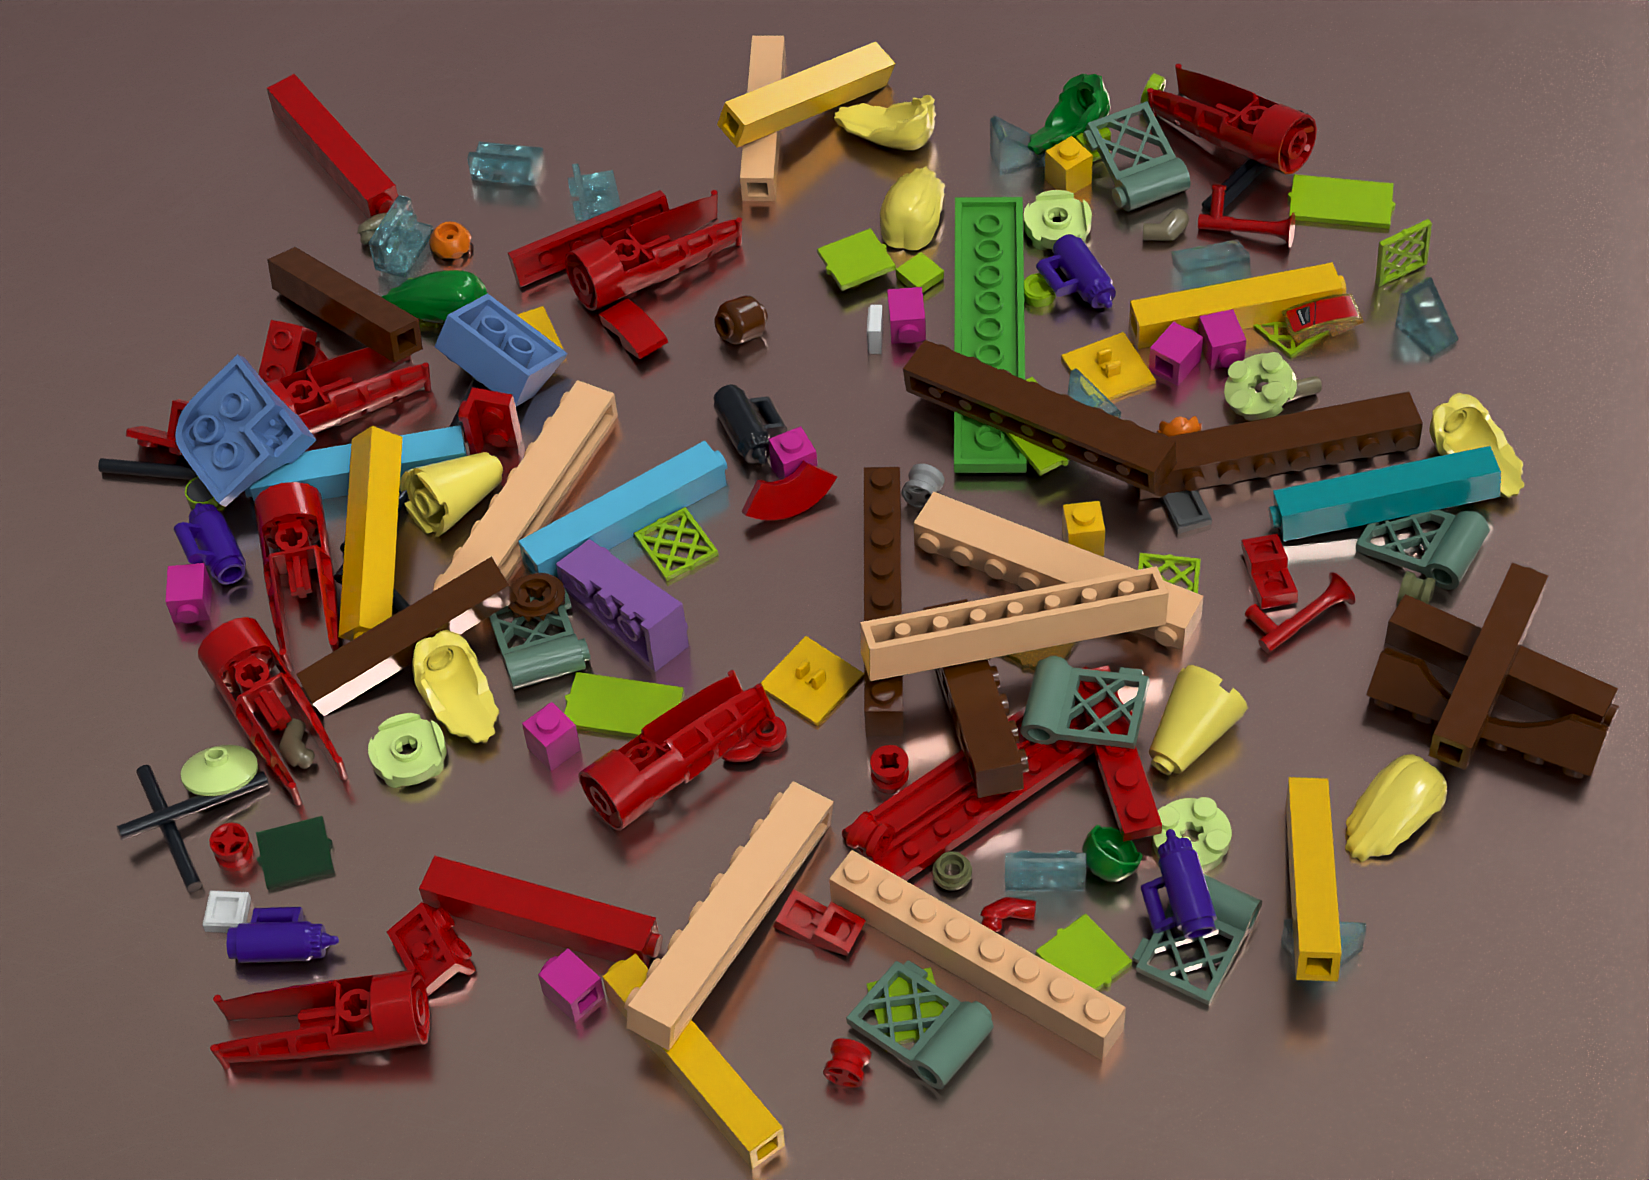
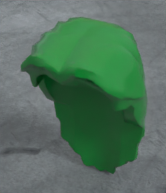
M1080 74L1069 79L1063 87V92L1059 95V102L1047 117L1045 126L1039 129L1037 133L1030 135L1028 148L1039 155L1071 136L1076 139V136L1087 131V123L1110 115V96L1103 84L1102 76L1097 74Z
M443 270L408 279L401 283L400 286L390 289L382 298L423 321L444 324L448 314L486 295L488 292L481 279L471 272Z

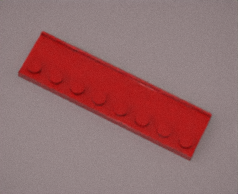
M1024 707L1008 718V721H1015L1018 729L1019 743L1016 744L1017 748H1024L1028 759L1029 771L1023 773L1024 789L978 798L963 750H961L869 812L875 816L876 821L880 824L888 823L895 828L891 844L880 859L873 861L866 856L865 851L861 848L856 849V851L884 869L908 881L934 863L942 854L950 852L1094 753L1092 744L1057 740L1052 744H1038L1027 740L1020 733L1026 708ZM1082 713L1071 720L1069 729L1078 730L1086 728ZM853 823L842 830V837L845 840Z

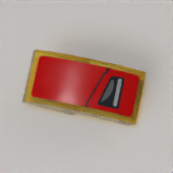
M1352 293L1313 299L1282 311L1295 344L1327 330L1334 337L1365 323Z

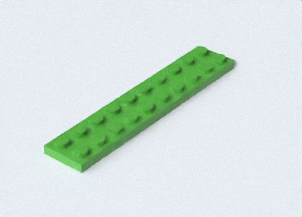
M955 197L954 351L967 357H975L982 363L994 368L1007 370L1012 375L1025 380L1023 197ZM954 411V473H1026L1025 456L1005 432Z

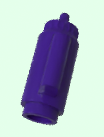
M1073 234L1062 236L1053 245L1052 251L1054 256L1042 259L1036 264L1037 270L1057 297L1078 292L1085 302H1088L1096 309L1103 307L1110 309L1113 306L1112 301L1116 296V291L1112 285V279L1081 238ZM1060 267L1069 281L1063 282L1054 269Z
M197 503L189 514V523L181 522L174 526V532L188 562L191 564L205 563L211 576L221 584L229 585L236 583L245 575L246 561L225 517L214 505Z
M1168 829L1166 831V842L1158 847L1160 857L1158 864L1162 876L1140 886L1153 933L1164 932L1177 926L1178 930L1183 931L1184 938L1186 939L1206 936L1216 930L1214 921L1217 920V916L1198 853L1193 849L1192 843L1188 838H1178L1173 829ZM1163 887L1166 888L1174 915L1167 919L1158 893V889Z
M302 907L254 908L250 923H239L237 927H229L226 945L229 959H238L239 963L297 962L324 957L326 948L331 945H337L339 938L327 934L325 926L322 924H312L309 921H303Z

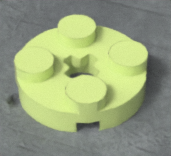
M1065 190L1045 191L1036 196L1035 202L1031 203L1030 206L1028 203L1025 207L1024 230L1032 240L1035 248L1039 250L1053 249L1055 242L1068 234H1073L1081 238L1084 243L1086 242V236L1091 230L1092 212L1089 204L1084 199L1082 203L1074 198V193ZM1053 217H1060V220L1063 222H1053Z
M1261 353L1250 356L1243 361H1236L1230 365L1224 394L1231 409L1236 414L1242 415L1245 420L1266 419L1280 414L1284 410L1282 405L1286 403L1288 398L1290 400L1293 399L1297 389V380L1293 370L1279 353ZM1259 383H1268L1262 386L1261 392L1257 393L1254 388Z
M404 713L388 718L378 727L379 732L375 735L374 739L372 740L371 737L369 741L368 754L372 767L376 774L383 778L390 787L397 788L419 784L439 775L443 771V761L447 751L443 732L436 722L421 719L419 714ZM410 744L412 748H416L411 754H399L403 751V745Z
M1200 797L1198 799L1184 798L1159 808L1158 813L1162 822V833L1152 835V846L1159 859L1158 847L1166 842V831L1168 829H1173L1178 838H1188L1190 841L1189 837H1182L1181 835L1186 830H1195L1200 833L1198 841H1191L1193 849L1198 853L1203 873L1216 868L1222 862L1223 856L1227 853L1231 844L1232 830L1228 818L1223 811L1217 808L1214 800L1208 797Z

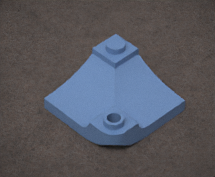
M238 354L185 406L178 419L175 437L176 444L186 461L218 504L227 506L244 490L268 473L286 463L292 464L317 440L301 418L272 391L246 358Z

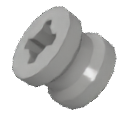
M913 465L909 472L910 481H907L902 488V497L910 505L923 509L933 491L938 492L941 490L945 478L937 468L931 465Z

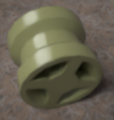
M1406 571L1398 593L1396 607L1405 594L1430 605L1436 579L1430 577L1420 579L1416 577L1415 573Z

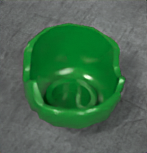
M1096 825L1087 834L1082 846L1084 864L1095 876L1109 882H1118L1130 877L1138 868L1143 857L1141 852H1137L1132 840L1123 842L1120 830L1113 827Z

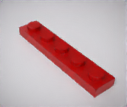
M659 190L508 252L516 282L522 287L566 268L565 256L569 251L623 230L633 223L669 210L666 195Z
M1109 665L1090 669L1111 672ZM1080 681L1078 693L1086 700L1102 689L1097 683ZM1116 691V692L1114 693V695H1115V696L1118 698V700L1120 701L1118 692ZM1107 697L1092 706L1091 709L1101 719L1115 710L1116 706ZM1084 711L1082 716L1085 726L1088 727L1094 722ZM1121 716L1107 725L1106 728L1111 734L1128 735L1129 724L1124 716ZM1092 744L1123 842L1161 834L1162 822L1136 746L1135 749Z

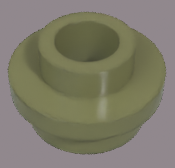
M946 852L935 861L933 865V878L943 889L959 890L965 887L972 878L971 863L959 852ZM950 870H955L959 874L947 875L946 873Z

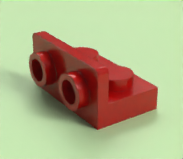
M472 387L467 401L463 400L459 408V421L463 423L465 431L464 442L468 443L470 455L481 453L485 443L495 447L518 449L522 441V433L513 394Z
M421 902L386 932L407 970L418 969L421 972L427 994L430 996L458 971L470 976L476 969L470 960L472 956L470 948L462 939L457 937L452 928L455 926V922L450 914L441 907L437 909Z

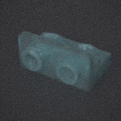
M479 142L476 152H469L467 157L471 179L535 186L544 160L543 148Z
M572 164L574 177L567 179L571 198L578 197V201L572 202L576 222H584L621 206L613 170L581 176L579 164Z
M398 195L368 242L375 270L403 278L407 277L430 240L433 226L417 222L411 198Z
M1238 239L1171 252L1172 265L1182 277V290L1251 278L1250 254Z
M1027 850L1005 853V891H1085L1086 853H1074L1068 850L1056 853H1034Z

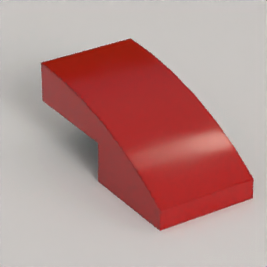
M628 298L599 314L602 325L618 335L623 348L639 359L669 343L666 335L656 323Z
M1278 534L1241 540L1248 573L1261 609L1298 603V590L1287 568L1288 556Z
M793 889L773 927L816 947L848 956L866 920L833 902H830L829 906L826 907Z

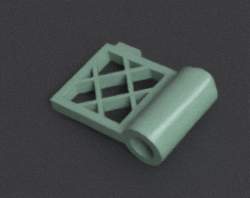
M1147 101L1087 123V131H1084L1083 136L1091 151L1097 150L1115 184V188L1112 189V196L1119 208L1122 207L1125 211L1129 212L1190 188L1191 181L1188 169L1180 158H1176ZM1143 114L1148 124L1146 132L1128 126L1129 119ZM1110 127L1120 131L1117 142L1113 143L1103 139L1098 130ZM1124 133L1142 140L1138 152L1119 145ZM1149 142L1159 146L1163 156L1152 158L1142 154L1145 143ZM1116 152L1135 159L1133 166L1119 171L1113 160Z
M1434 510L1410 515L1392 522L1385 520L1368 524L1356 543V552L1425 574L1427 578L1436 579V586L1451 590L1459 586L1487 538L1490 528L1485 518L1474 511H1463L1454 515L1441 510ZM1434 521L1442 525L1437 530L1423 533L1419 524ZM1413 526L1417 536L1398 540L1394 531ZM1388 533L1392 543L1382 546L1369 543L1373 537ZM1421 544L1425 550L1421 560L1408 556L1404 552V549Z
M566 589L565 604L558 607L559 616L548 613L544 621L540 617H534V619L540 620L534 630L521 626L525 621L524 616L515 618L512 623L498 619L497 615L512 611L508 609V606L489 616L513 690L586 669L585 661L591 660L585 638L578 640L566 610L571 609L572 606ZM541 596L538 599L535 597H530V602L535 599L543 601V596ZM549 624L562 627L565 631L552 636L543 634ZM514 634L527 638L522 645L512 648L507 646Z
M1048 656L1045 659L1039 660L1036 664L1020 733L1027 740L1038 744H1052L1057 740L1135 749L1150 685L1149 676H1144L1142 669L1120 667L1119 673L1073 668L1061 657ZM1080 681L1097 683L1102 689L1086 700L1078 693ZM1124 686L1138 687L1137 695L1123 705L1114 695L1116 691ZM1108 697L1116 706V709L1099 719L1091 707ZM1084 711L1094 722L1083 730L1069 729L1071 720ZM1124 716L1130 724L1128 735L1111 734L1106 726Z
M1204 874L1217 916V920L1214 921L1216 930L1206 936L1194 939H1186L1184 936L1173 939L1170 929L1154 933L1150 940L1142 938L1132 960L1138 963L1136 972L1210 1006L1242 942L1248 936L1258 918L1262 907V900ZM1170 904L1165 911L1166 919L1174 916ZM1166 934L1168 941L1161 943L1164 935ZM1220 934L1232 940L1227 951L1210 956L1204 938ZM1198 940L1205 958L1183 964L1177 947ZM1168 949L1172 950L1177 964L1176 967L1163 971L1149 965L1155 953ZM1221 962L1216 971L1213 964ZM1208 966L1212 980L1207 990L1204 991L1191 985L1186 972ZM1180 974L1181 977H1182V980L1179 979V978H1177V977H1174V976Z
M896 960L846 1017L847 1024L911 1066L916 1074L928 1085L936 1089H943L993 1030L992 1014L982 1003L978 1001H973L972 1003L968 1001L960 1002L926 980L927 972L911 961L907 960L903 965ZM899 976L912 984L913 994L889 997L888 988ZM938 1001L946 1007L939 1016L921 1018L919 1003ZM915 1004L917 1019L893 1022L891 1007ZM887 1009L888 1023L870 1025L862 1020L869 1010ZM919 1029L920 1038L910 1050L895 1041L894 1032Z

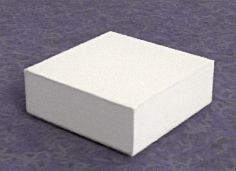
M870 305L868 307L867 347L869 354H882L883 308L882 305Z
M210 891L203 920L205 932L227 933L229 927H237L239 923H246L251 903L249 892Z

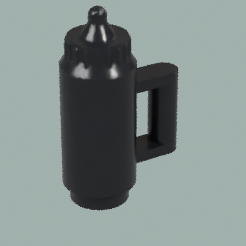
M730 384L721 387L713 397L714 409L736 450L749 463L766 464L767 458L770 456L768 439L787 432V427L772 400L768 396L749 399L745 391L737 385ZM756 411H762L768 424L763 425Z

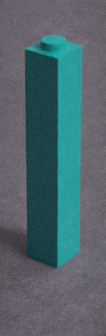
M1491 446L1292 486L1273 490L1274 506L1268 507L1269 518L1272 528L1278 527L1283 541L1483 501L1500 497L1501 470Z

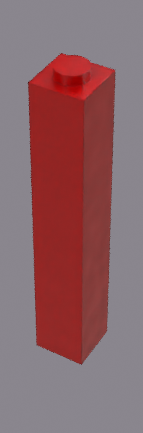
M295 74L266 88L272 111L368 219L376 214L392 212L401 208L396 185Z
M435 855L419 887L423 903L437 909L441 907L451 916L612 962L627 960L636 953L641 961L648 966L651 957L656 958L662 945L663 937L659 934L656 917Z

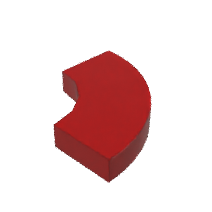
M803 460L795 472L782 480L772 482L757 480L741 512L745 516L760 520H781L793 517L808 510L820 501L833 486L837 476Z

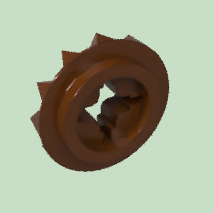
M533 573L525 575L510 586L518 599L508 605V609L512 610L515 618L524 616L530 622L534 617H540L544 621L546 614H557L558 607L565 604L564 585L557 577L550 574ZM541 596H543V601L535 599L530 602V597H535L538 599Z

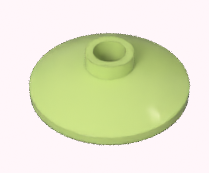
M220 745L207 748L196 753L186 761L181 769V781L188 791L201 796H220L232 793L247 785L255 777L258 770L257 758L249 749L237 745Z

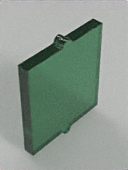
M323 816L256 832L260 852L257 861L259 866L263 867L268 890L335 873L330 851L333 843L327 837Z

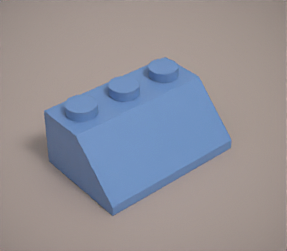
M488 293L448 314L434 346L446 355L450 361L459 365L471 374L476 381L483 383L490 390L513 394L516 407L536 395L568 354Z

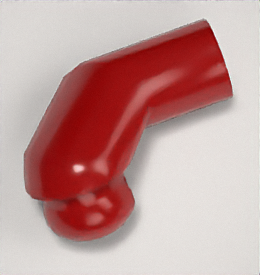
M1003 897L983 907L980 916H983L981 924L994 932H999L1002 929L1003 919L1008 917L1034 921L1037 901Z

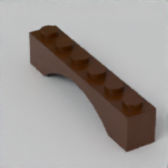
M1387 647L1380 653L1366 695L1375 698L1374 704L1382 708L1395 711L1397 707L1411 711L1412 718L1424 723L1433 724L1434 720L1440 721L1452 694L1433 676L1424 660ZM1573 713L1553 720L1537 722L1508 721L1490 716L1481 737L1485 738V744L1492 748L1507 751L1508 747L1523 752L1522 757L1528 761L1541 765L1549 761L1560 765V771L1575 778H1583V775L1591 777L1595 771L1610 727Z

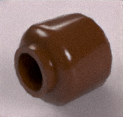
M744 295L720 305L714 319L715 328L722 339L730 344L740 345L763 335L766 329L768 314L766 308L752 296Z

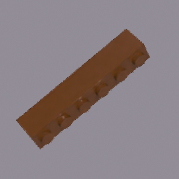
M964 599V600H959V601H954V602H949V603H944V604H939V605L924 607L923 610L933 609V608H938V607H943V606H949V605H954V604H959V603H965V602H968V600H967V599ZM991 658L937 668L978 798L1024 789L1023 773L1029 771L1025 749H1018L1016 745L1019 743L1016 723L1014 720L1008 721L1007 718L1010 715L1007 696L1005 693L999 694L997 688H1000L999 673L996 665H989L988 661H991Z

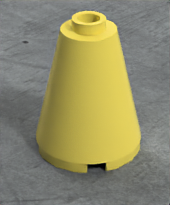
M481 452L412 468L406 471L400 480L401 493L407 490L410 500L404 503L406 509L423 532L427 534L435 532V537H439L450 530L501 483L503 467L497 457L491 456L487 452Z
M1188 665L1185 669L1183 667L1177 675L1149 749V755L1153 759L1151 764L1158 771L1166 775H1171L1172 772L1181 774L1243 717L1248 707L1241 694L1234 688L1228 693L1219 686L1223 679L1204 668L1194 665Z

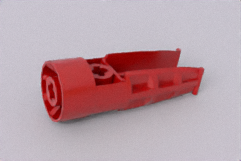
M1181 64L1175 65L1178 92L1187 98L1153 88L1147 89L1148 103L1155 117L1159 115L1170 123L1227 151L1236 152L1283 174H1293L1298 171L1308 160L1313 150L1317 126L1315 119L1310 115L1265 99L1252 91L1231 83L1184 70Z
M712 190L710 197L692 201L633 223L623 230L569 251L565 256V267L569 282L580 302L588 310H597L640 289L666 280L717 254L733 243L736 246H741L742 218L738 217L691 233L717 218L718 192Z
M369 347L316 363L304 370L266 382L272 391L301 418L312 434L331 427L340 426L367 415L423 387L425 391L431 390L428 363L409 366L377 376L411 360V355L394 363Z
M287 482L270 486L260 492L255 499V514L271 617L279 646V655L290 672L293 671L282 584L279 575L288 574L291 596L299 595V598H306L307 593L313 592L309 569L317 568L329 644L332 652L339 648L334 572L322 497L317 488L300 482ZM318 540H320L321 547H319L318 545H312ZM269 547L278 549L279 552L270 554Z
M249 617L236 618L223 623L211 631L198 648V658L252 744L291 793L294 804L296 806L302 804L296 783L253 715V712L260 710L273 731L278 728L280 731L287 728L286 724L292 721V718L279 699L287 695L291 705L305 723L306 728L341 780H346L348 776L342 757L338 755L329 735L302 688L256 619ZM276 666L280 673L271 677L270 671ZM240 691L241 694L237 696L235 701L230 692Z
M730 670L727 673V677L702 689L641 729V734L618 750H610L578 773L582 790L590 804L608 825L615 830L621 831L654 807L655 801L682 782L684 784L688 783L715 763L756 729L767 716L770 719L775 717L763 685L759 683L743 691L735 671Z
M418 969L293 985L223 1000L220 995H215L213 1000L227 1020L298 1015L300 1029L213 1044L210 1050L223 1069L227 1070L231 1066L230 1063L237 1062L259 1063L288 1059L304 1060L311 1057L340 1056L424 1045L428 1041L430 1032V1009L426 985L421 972Z

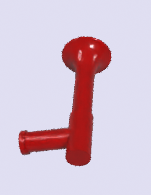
M1211 185L1210 215L1199 214L1198 229L1273 235L1283 239L1288 243V247L1291 248L1295 231V213H1292L1288 219L1278 222L1223 216L1224 197L1227 186Z
M1329 573L1330 584L1325 592L1290 619H1286L1279 625L1274 623L1257 604L1248 607L1245 617L1255 623L1266 634L1258 642L1260 647L1269 654L1332 605L1339 602H1346L1350 605L1355 604V595L1349 584L1337 573Z

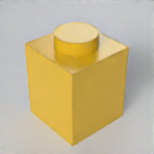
M1071 136L1045 151V180L1056 190L1076 193L1092 183L1093 155L1074 137Z
M1100 501L1063 505L1062 534L1064 542L1103 557L1105 526Z

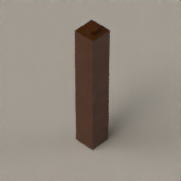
M297 247L267 259L273 290L392 362L396 363L423 349L418 318Z
M491 556L296 675L312 707L315 706L325 716L412 664L416 643L420 640L434 637L443 630H449L460 635L518 599Z
M1511 563L1436 727L1428 756L1461 769H1467L1541 603L1549 575L1538 572L1530 567Z
M1405 594L1389 619L1385 643L1460 676L1482 628ZM1521 646L1500 692V695L1554 719L1573 713L1609 727L1614 722L1620 708L1619 705L1614 704L1619 688L1524 646Z

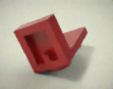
M271 320L258 375L266 383L295 373L302 344L315 346L318 333L304 326Z

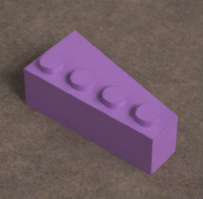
M589 539L556 563L558 579L563 583L566 591L654 672L658 671L689 647L687 637L688 625L685 621L683 603L613 556L605 547H600Z

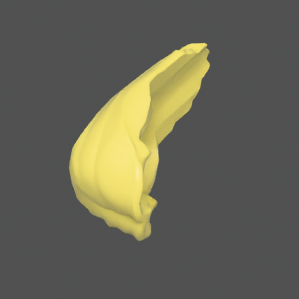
M924 95L922 98H913L912 102L893 104L888 108L871 106L865 103L850 107H840L839 111L834 113V119L838 125L844 127L846 132L878 145L900 150H916L923 147L933 133L935 126L934 118L936 116L935 99L931 95Z
M927 166L921 169L916 168L912 173H905L902 177H899L885 196L880 210V227L883 241L888 246L912 251L926 247L934 236L939 225L940 212L945 195V184L939 178H936V173L929 170Z
M1457 393L1452 395L1448 403L1438 405L1433 410L1429 432L1439 454L1443 456L1491 446L1501 470L1500 496L1504 498L1518 496L1519 490L1524 487V482L1521 479L1523 462L1515 455L1513 448L1507 443L1503 431L1491 419L1488 410L1483 407L1480 401L1469 394Z
M443 630L434 637L424 638L417 642L412 659L415 685L437 720L442 722L451 734H456L459 737H468L474 744L479 742L486 744L490 736L495 735L494 723L497 722L499 709L495 705L486 676L478 665L476 654L470 648L466 639L458 633Z
M1413 754L1398 757L1382 769L1356 801L1351 815L1346 820V834L1349 838L1345 849L1351 852V857H1357L1361 862H1364L1370 856L1379 857L1392 854L1400 843L1409 839L1412 833L1417 831L1435 812L1441 810L1447 795V782L1444 776L1436 767L1430 765L1429 762Z

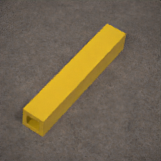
M875 41L726 101L717 125L738 148L887 86L896 63Z
M1331 262L1130 300L1129 325L1137 348L1142 349L1151 347L1173 321L1185 328L1194 330L1198 334L1199 316L1231 309L1234 310L1242 329L1252 328L1256 324L1262 326V324L1277 321L1284 322L1289 321L1286 314L1289 310L1315 301L1345 296L1346 283L1342 275L1338 276L1334 264Z
M374 426L369 427L352 438L338 636L350 641L392 617L403 437Z
M1289 777L1286 797V820L1296 980L1338 982L1342 951L1328 778Z
M636 953L627 960H620L613 964L603 976L606 995L626 1019L627 1010L624 1008L625 1002L635 987H642L649 970ZM692 1019L670 1050L642 1037L752 1170L785 1146L784 1131L781 1124Z

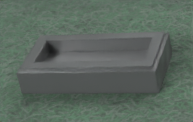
M1198 490L1168 493L1160 497L1177 534L1212 524V518Z

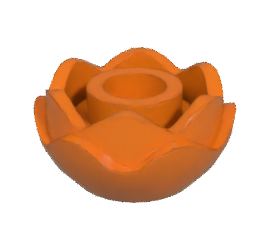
M451 221L444 222L433 230L429 240L430 249L441 259H459L469 250L472 237L467 228L462 224Z
M1179 416L1170 423L1161 421L1159 430H1156V432L1165 434L1168 437L1201 431L1202 423L1198 422L1196 416L1191 417L1189 420Z

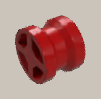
M885 745L876 749L871 755V781L878 791L894 794L907 786L909 782V759L907 753L902 748L895 745ZM887 765H894V767H891V768H888V767H887V768H884V766H887Z
M865 811L858 816L851 826L846 844L855 850L861 848L865 851L868 858L877 861L890 846L895 828L888 823L880 824L876 821L873 814Z
M225 823L212 832L209 839L210 848L220 868L225 871L235 872L246 868L252 862L254 848L243 826L238 823ZM236 845H238L239 848H237L235 851L231 852V850H232Z
M845 1038L835 1039L830 1048L832 1059L825 1064L823 1075L836 1085L846 1088H858L863 1084L865 1074L862 1070L864 1066L869 1064L872 1052L858 1041Z

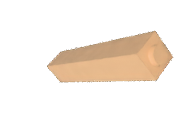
M752 36L747 93L785 78L786 51L784 36ZM781 130L743 145L740 171L742 201H775Z

